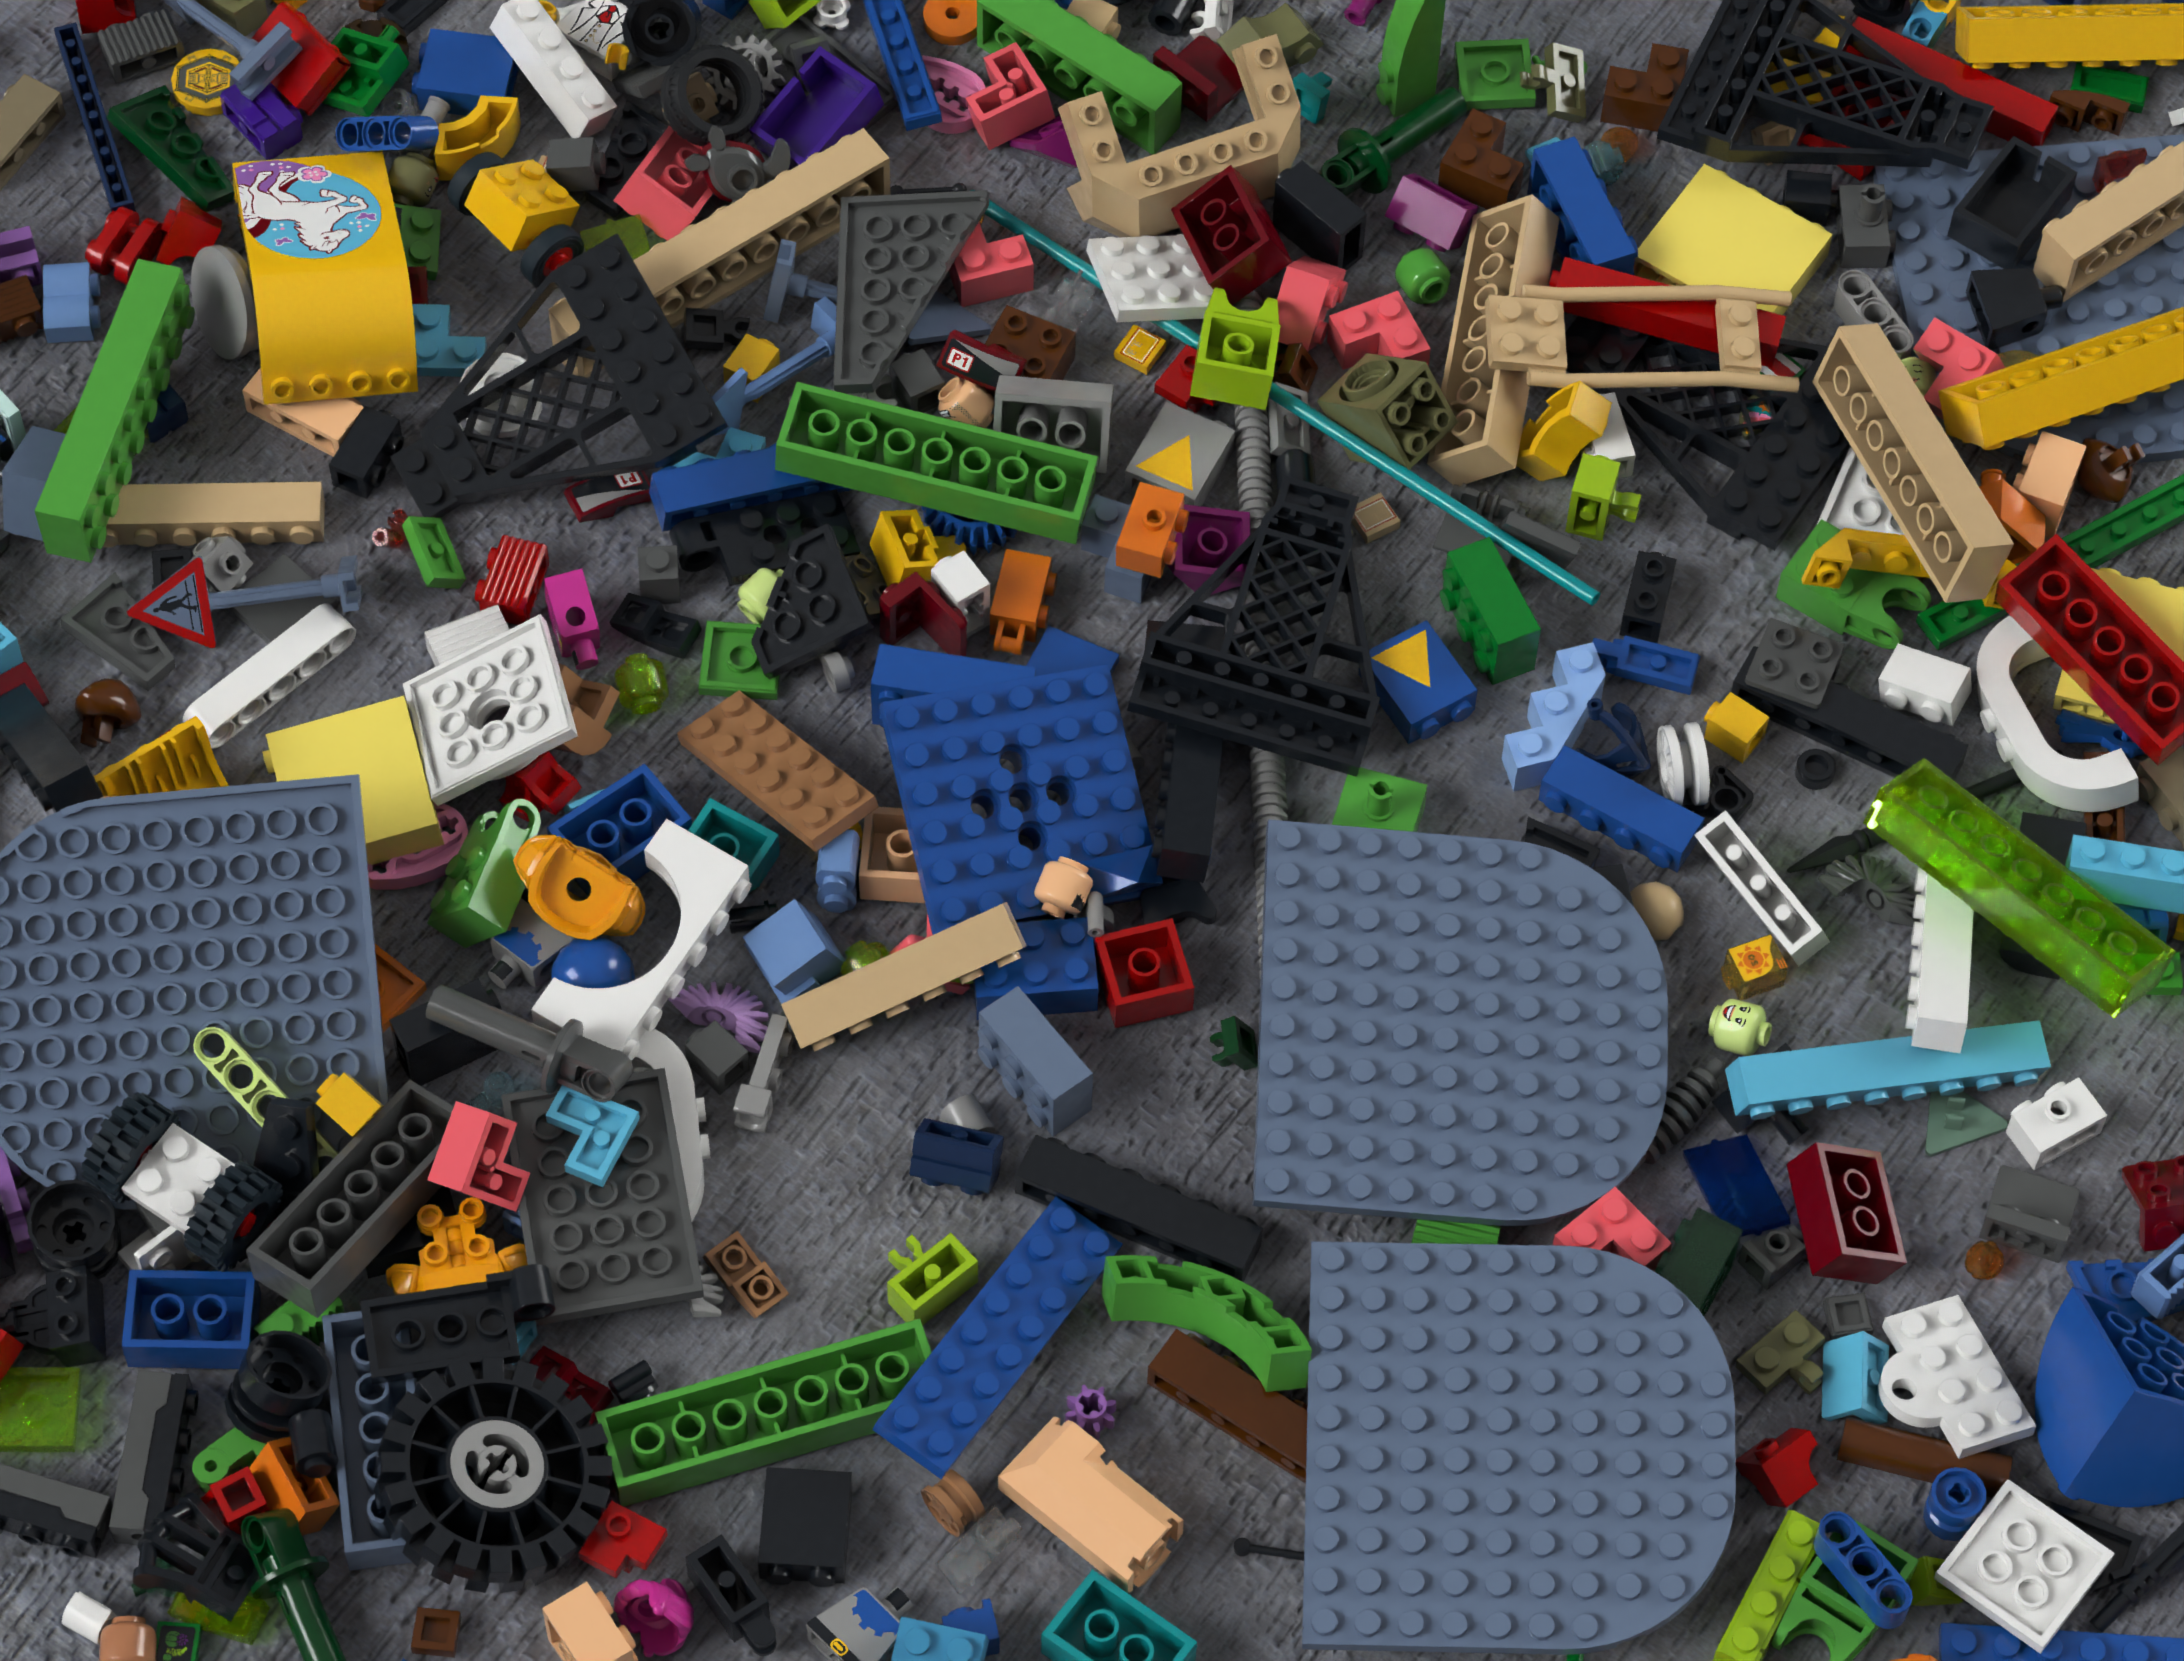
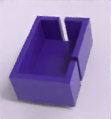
M820 46L799 69L806 90L810 94L806 97L800 81L793 76L749 130L757 148L769 157L778 138H782L788 143L791 154L788 170L805 162L812 154L822 152L835 145L843 136L852 135L865 128L884 105L875 83Z

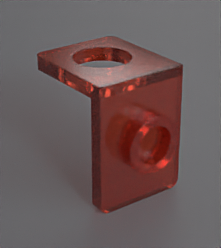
M2146 149L2118 150L2109 155L2098 157L2092 177L2098 194L2105 188L2104 181L2108 185L2114 179L2127 177L2136 166L2145 163Z

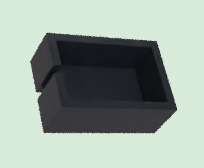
M2013 136L1954 209L1947 236L2003 269H2015L2040 238L2044 227L2059 214L2070 200L2078 172L2048 156L2044 162L2039 182L2035 181L2042 152Z

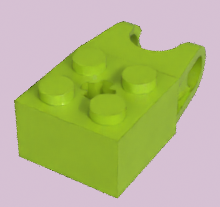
M1214 288L1204 313L1190 396L1266 410L1274 375L1281 327L1279 324L1277 299L1267 297L1261 308L1254 311H1243L1233 307L1228 302L1225 289Z

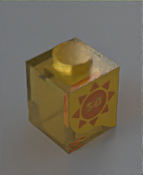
M1772 934L1727 949L1724 965L1721 967V974L1728 989H1734L1738 999L1741 1001L1784 986L1788 971V965Z

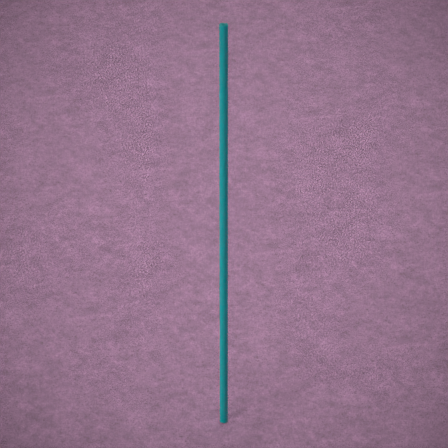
M989 200V206L984 213L986 216L1017 236L1023 234L1025 241L1103 290L1092 265ZM1177 320L1151 321L1186 345L1197 350L1200 335ZM1272 382L1269 393L1270 399L1482 536L1490 537L1493 543L1589 605L1593 606L1597 603L1601 595L1600 592Z

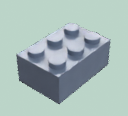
M1019 986L979 1012V1030H977L979 1048L977 1052L980 1059L989 1069L995 1068L1003 1077L1002 1082L1008 1093L1013 1098H1021L1027 1105V1112L1030 1118L1039 1128L1044 1126L1052 1136H1055L1092 1110L1093 1073Z

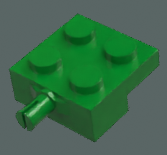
M388 24L382 33L375 37L343 27L331 44L339 48L340 52L351 63V67L322 103L369 117L410 64L400 45L394 43V40L400 34L394 26Z

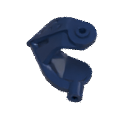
M1593 698L1589 700L1587 709L1590 719L1594 721L1600 720L1616 734L1621 743L1607 754L1598 756L1581 748H1576L1575 751L1629 779H1633L1651 767L1641 723L1638 721L1635 713L1625 704L1617 702L1611 708V715L1604 710L1603 702L1600 699ZM1631 762L1628 766L1617 767L1619 763Z

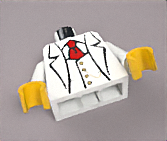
M538 0L589 69L612 81V79L617 77L620 70H625L627 65L638 63L641 58L636 57L628 49L622 31L625 14L634 0H616V2L611 0H586L563 8H556L548 1Z

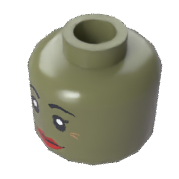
M407 152L406 156H399L394 159L388 173V178L395 204L423 207L429 204L439 181V174L434 169L435 163L431 159L415 152Z

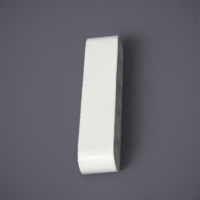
M324 603L317 606L196 699L185 711L183 722L197 716L205 726L211 748L215 749L222 746L345 651L354 641L356 629L330 604Z

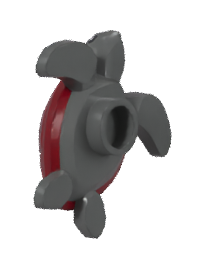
M712 126L707 137L710 142L703 145L701 154L694 153L684 161L685 166L689 170L694 172L703 171L704 178L711 191L718 198L732 204L741 199L751 189L762 187L767 184V180L775 179L779 173L788 170L791 154L788 143L784 139L778 138L775 141L771 156L765 161L760 152L752 146L743 142L725 140L723 130L718 126Z

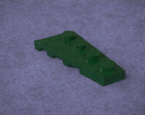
M166 85L110 107L107 119L184 194L195 202L200 209L209 212L233 201V185L215 158L207 156L202 149L204 142L198 133L190 131L185 123L186 115L180 106L174 107L170 101L171 93Z

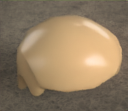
M1655 881L1640 884L1630 892L1634 908L1647 925L1654 941L1668 940L1679 927L1683 926L1684 910L1682 901L1670 886Z

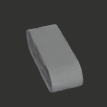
M1849 270L1844 272L1838 280L1833 307L1845 325L1875 324L1871 322L1874 321L1879 324L1892 347L1896 349L1895 352L1900 360L1910 357L1914 337L1877 286L1862 271Z

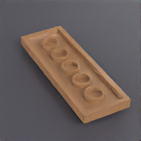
M740 690L677 733L683 747L815 852L879 807L875 795Z

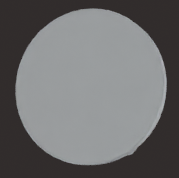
M212 245L202 248L197 253L193 262L191 292L195 314L205 339L219 356L228 360L241 358L250 351L259 350L255 304L248 261L245 262L243 257L230 247Z

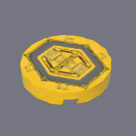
M211 48L198 50L183 57L174 67L171 77L174 98L192 114L203 116L223 114L220 95L222 91L235 84L229 73L240 62L235 56L226 51Z

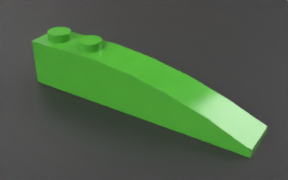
M1396 0L1383 42L1382 59L1378 63L1380 80L1379 84L1376 85V92L1380 103L1383 106H1388L1394 118L1408 113L1435 95L1446 0Z

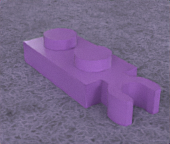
M0 1147V1195L18 1253L21 1254L33 1250L24 1214L30 1210L31 1205L25 1187L18 1189L16 1187L14 1177L21 1175L19 1166Z

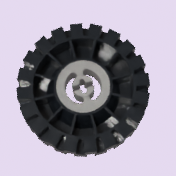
M482 1357L478 1368H471L468 1359L448 1364L443 1376L440 1377L434 1370L418 1381L413 1394L407 1391L395 1407L392 1418L388 1421L376 1455L373 1476H378L374 1487L377 1509H386L387 1513L383 1524L392 1540L394 1541L402 1537L406 1541L402 1553L417 1567L425 1560L432 1563L434 1567L430 1576L449 1585L454 1575L466 1578L464 1590L486 1593L489 1583H498L500 1593L522 1590L527 1579H532L535 1586L553 1578L560 1565L566 1569L579 1556V1551L596 1529L599 1519L605 1510L611 1491L607 1489V1486L612 1478L611 1456H604L608 1440L602 1424L591 1426L589 1420L594 1410L581 1395L572 1401L565 1396L569 1388L567 1382L553 1373L546 1382L535 1378L539 1366L518 1360L514 1371L504 1369V1357ZM505 1453L511 1456L506 1461L502 1472L497 1470L488 1478L483 1490L478 1487L482 1483L486 1472H493L501 1464ZM517 1464L521 1469L523 1477H519L515 1472ZM466 1466H470L473 1469L472 1480L467 1473Z

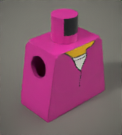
M582 568L544 578L546 609L561 656L565 658L572 656L578 670H585L596 666L599 661L595 650L600 648V630Z

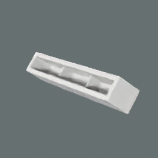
M1928 853L1925 869H1917L1914 891L1921 892V895L1916 894L1913 918L1920 920L1919 922L1914 921L1911 945L1918 946V949H1912L1909 973L1916 974V977H1910L1907 1000L1914 1001V1005H1908L1905 1028L1912 1029L1911 1046L1961 1053L1968 1022L1976 860Z

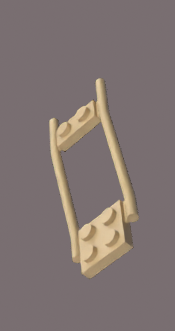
M1523 284L1521 297L1489 294L1485 301L1489 369L1528 372V386L1564 388L1574 382L1581 381L1590 388L1726 386L1797 393L1800 384L1798 377L1760 374L1762 365L1756 304L1789 307L1792 302V293L1789 291L1723 285L1550 287ZM1716 300L1715 315L1720 371L1566 374L1567 352L1563 303Z

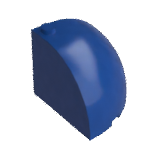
M2072 1287L2061 1304L2048 1332L2040 1358L2035 1389V1420L2038 1440L2047 1465L2058 1483L2059 1490L2073 1500L2084 1499L2098 1504L2126 1508L2158 1505L2183 1498L2184 1343L2143 1317L2136 1323L2118 1313V1304L2091 1292Z

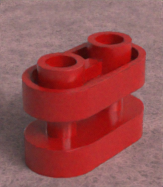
M123 206L116 211L110 212L106 218L104 229L97 239L90 241L86 248L85 259L90 262L91 270L107 275L114 268L115 280L127 285L137 259L152 261L157 254V250L165 235V231L161 230L162 222L148 217L139 226V214Z

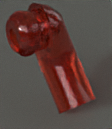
M395 510L392 512L395 516L393 518L388 517L387 523L391 529L380 527L374 530L372 541L376 546L392 549L402 546L407 539L402 528V524L408 518L404 510Z

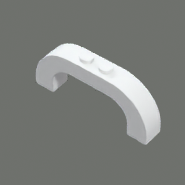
M2010 615L2004 618L1984 639L1978 653L1976 668L1978 701L1982 710L1980 711L1981 721L1988 733L1993 732L1995 734L1997 749L2004 762L2010 761L2020 780L2032 793L2042 800L2063 809L2080 812H2099L2116 809L2138 801L2139 778L2122 748L2096 758L2073 759L2057 753L2048 745L2012 681L2016 674L2027 665L2050 656Z
M654 1028L651 1032L646 1030L638 1041L640 1043L639 1050L631 1061L633 1073L665 1068L692 1222L699 1210L704 1193L703 1159L711 1158L708 1134L700 1135L699 1122H706L704 1097H695L692 1071L682 1051L670 1038Z

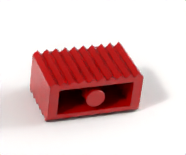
M503 535L498 548L492 547L489 551L487 558L489 573L486 580L480 579L476 586L475 602H479L480 611L498 605L505 621L508 623L519 625L529 620L537 600V595L544 581V576L549 567L547 546L543 543H532L529 540L524 541L521 538L516 539L514 536Z

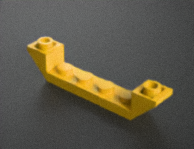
M1843 528L1814 552L1801 580L1804 585L1839 589L1849 568L1925 578L1930 577L1905 535ZM2008 559L2005 560L1986 598L1982 599L1986 607L2002 608L1994 600L1997 584L2017 567Z

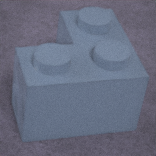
M32 426L2 470L4 531L43 541L35 515V508L66 434Z
M1095 494L1082 523L1081 550L1109 558L1105 566L1104 592L1141 604L1152 576L1116 566V545L1131 505Z

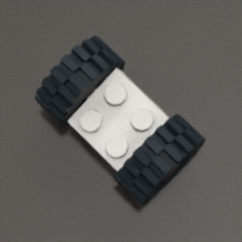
M137 1092L133 1094L132 1098L129 1096L125 1098L122 1106L119 1107L117 1105L111 1111L112 1116L109 1119L105 1118L100 1125L102 1129L98 1134L95 1133L91 1139L93 1144L90 1148L86 1149L84 1157L87 1159L81 1165V1169L84 1170L81 1173L82 1178L119 1203H124L125 1200H134L182 1232L186 1239L184 1246L219 1271L226 1272L227 1269L235 1268L238 1261L241 1263L247 1258L246 1250L267 1229L268 1224L274 1221L277 1215L274 1211L280 1207L282 1201L279 1199L283 1195L282 1185L245 1160L244 1162L238 1161L234 1164L180 1128L179 1116L142 1092L140 1094Z

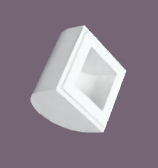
M79 1591L74 1593L67 1604L62 1616V1624L100 1646V1633L102 1629L110 1625L112 1618L117 1616L110 1608Z

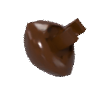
M2085 438L2082 444L2086 445V449L2077 476L2079 485L2086 493L2095 498L2110 503H2118L2127 494L2130 487L2133 465L2145 457L2140 444L2135 443L2128 449L2126 446L2118 449L2102 440Z
M104 678L81 690L75 701V712L83 722L80 743L91 748L97 747V741L104 744L111 743L113 729H126L136 724L141 718V709L134 694L120 680Z

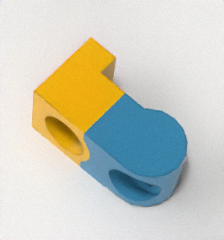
M1919 0L1901 35L1932 49L1949 22L1952 23L1956 18V7H1960L1961 0H1948L1949 3L1943 0Z

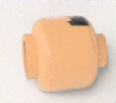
M1060 856L1058 861L1047 862L1034 891L1035 897L1044 903L1041 910L1059 919H1064L1066 913L1079 914L1093 886V880L1087 874L1089 868L1063 856Z

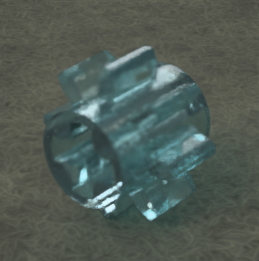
M1595 141L1583 148L1588 151L1591 157L1592 169L1596 177L1602 178L1606 187L1614 184L1620 177L1619 173L1623 172L1621 165L1625 163L1620 148L1612 149L1610 143L1605 141Z

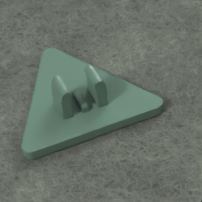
M1939 1091L1930 1092L1925 1153L1932 1157L2003 1132L2007 1129L2008 1122L1964 1091L1949 1096H1941Z

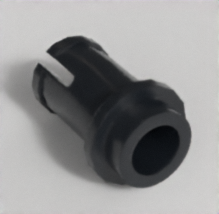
M766 900L764 905L731 908L728 912L729 920L746 919L731 922L729 924L731 934L751 931L778 911L777 903L769 904V901Z

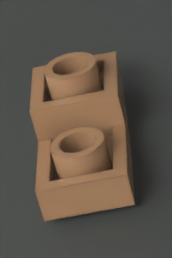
M738 1231L709 1250L702 1257L712 1271L717 1274L724 1286L754 1319L789 1295L765 1260L761 1263Z

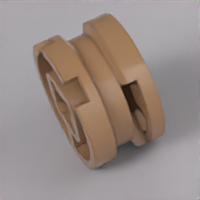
M949 1469L942 1480L939 1478V1482L933 1487L927 1485L921 1490L922 1498L929 1511L942 1527L955 1537H959L964 1533V1526L971 1521L976 1523L986 1514L985 1508L973 1488L960 1474L952 1469Z

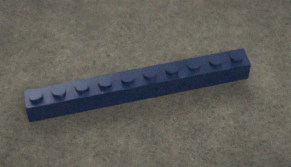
M75 22L54 28L56 41L110 211H116L123 206L136 212L77 24Z

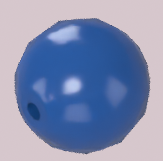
M598 936L592 940L575 939L562 948L552 965L551 979L555 977L565 983L584 988H610L634 981L635 973L633 961L624 948L610 938Z

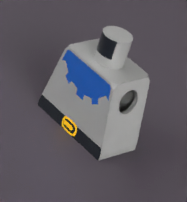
M525 888L507 931L492 937L490 940L493 956L498 962L488 971V976L502 989H506L517 976L533 987L540 986L551 978L552 965L560 950L578 938L568 936L542 920L529 904L528 890Z
M863 1587L811 1619L806 1624L807 1638L829 1661H891L900 1623L898 1619L912 1608L913 1605L907 1595L897 1587L881 1601L867 1588Z

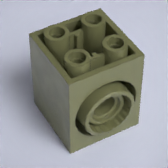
M1366 353L1317 400L1325 416L1409 470L1458 423L1431 370L1424 361ZM1342 445L1350 461L1371 464Z

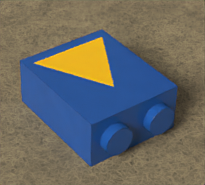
M1427 620L1369 649L1376 693L1380 697L1379 704L1408 744L1420 738L1425 740L1432 737L1441 727L1452 721L1461 722L1475 710L1477 688ZM1359 666L1358 675L1361 677L1360 666Z

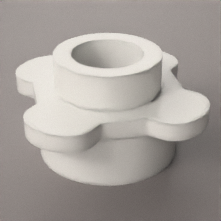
M821 0L815 5L817 15L813 18V23L820 29L828 27L843 30L849 26L847 12L851 9V4L848 0Z

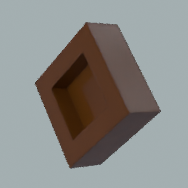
M417 1607L411 1642L412 1653L455 1658L462 1618L460 1611Z

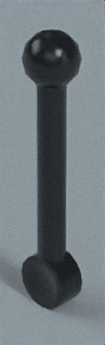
M956 183L953 187L903 189L899 185L890 187V195L967 191L963 183Z
M1238 1538L1234 1542V1552L1238 1556L1256 1553L1304 1561V1552L1250 1544L1246 1538Z

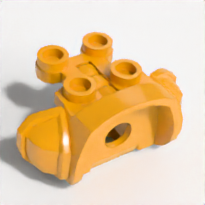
M556 835L534 836L519 848L513 862L520 879L529 889L528 902L538 916L554 929L571 937L592 940L600 935L614 937L634 935L642 924L646 906L639 887L635 886L636 883L630 878L618 872L617 868L600 853L582 846L578 847L569 840L560 836L557 837ZM579 877L589 882L591 893L588 898H580L568 891L567 886L572 879Z
M466 1198L460 1203L458 1215L444 1217L438 1206L428 1204L421 1207L418 1211L417 1225L421 1233L426 1236H433L434 1241L418 1251L420 1266L414 1264H394L386 1270L387 1284L393 1289L395 1295L486 1282L487 1274L512 1271L515 1268L528 1265L525 1245L521 1243L514 1244L495 1253L494 1240L475 1233V1229L481 1227L486 1222L487 1217L482 1201L477 1198Z

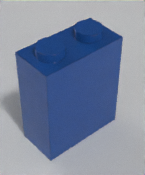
M431 28L427 43L422 42L420 46L419 64L421 69L420 72H414L411 90L412 94L417 95L419 110H424L429 96H436L450 105L451 109L448 114L467 116L477 106L481 95L512 97L519 67L496 36Z

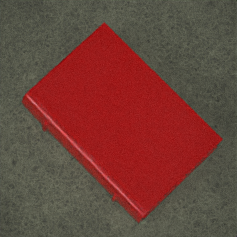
M280 2L251 39L260 42L279 22H282L293 32L290 35L291 38L301 45L302 50L270 83L297 109L301 108L307 115L311 116L348 71L351 63L337 46L331 44L307 20L303 13L299 12L288 2Z

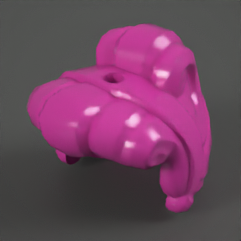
M665 1578L660 1583L652 1580L638 1579L629 1583L623 1590H620L614 1599V1611L620 1624L624 1625L630 1633L640 1632V1644L644 1649L643 1654L645 1657L650 1658L654 1653L658 1656H665L676 1652L683 1646L689 1632L692 1631L694 1608L683 1585L675 1579Z

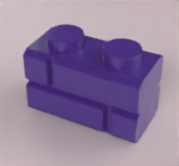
M269 83L253 101L243 96L235 84L221 92L220 101L223 114L266 160L274 159L282 154L284 149L288 150L302 140L301 123H303V118L299 110L292 103L286 105L281 100L279 90L273 84Z

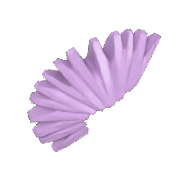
M711 982L708 994L703 985L699 983L696 986L697 989L690 985L688 986V991L681 989L679 992L680 997L669 998V1001L693 1024L707 1027L716 1020L724 1029L735 1033L734 1038L748 1052H760L761 1047L757 1042H763L768 1027L762 1024V1022L768 1021L769 1016L768 1013L759 1011L763 1008V1003L757 1001L758 997L756 995L749 997V990L740 994L742 987L737 986L735 989H732V984L726 983L722 994L719 995L716 982Z

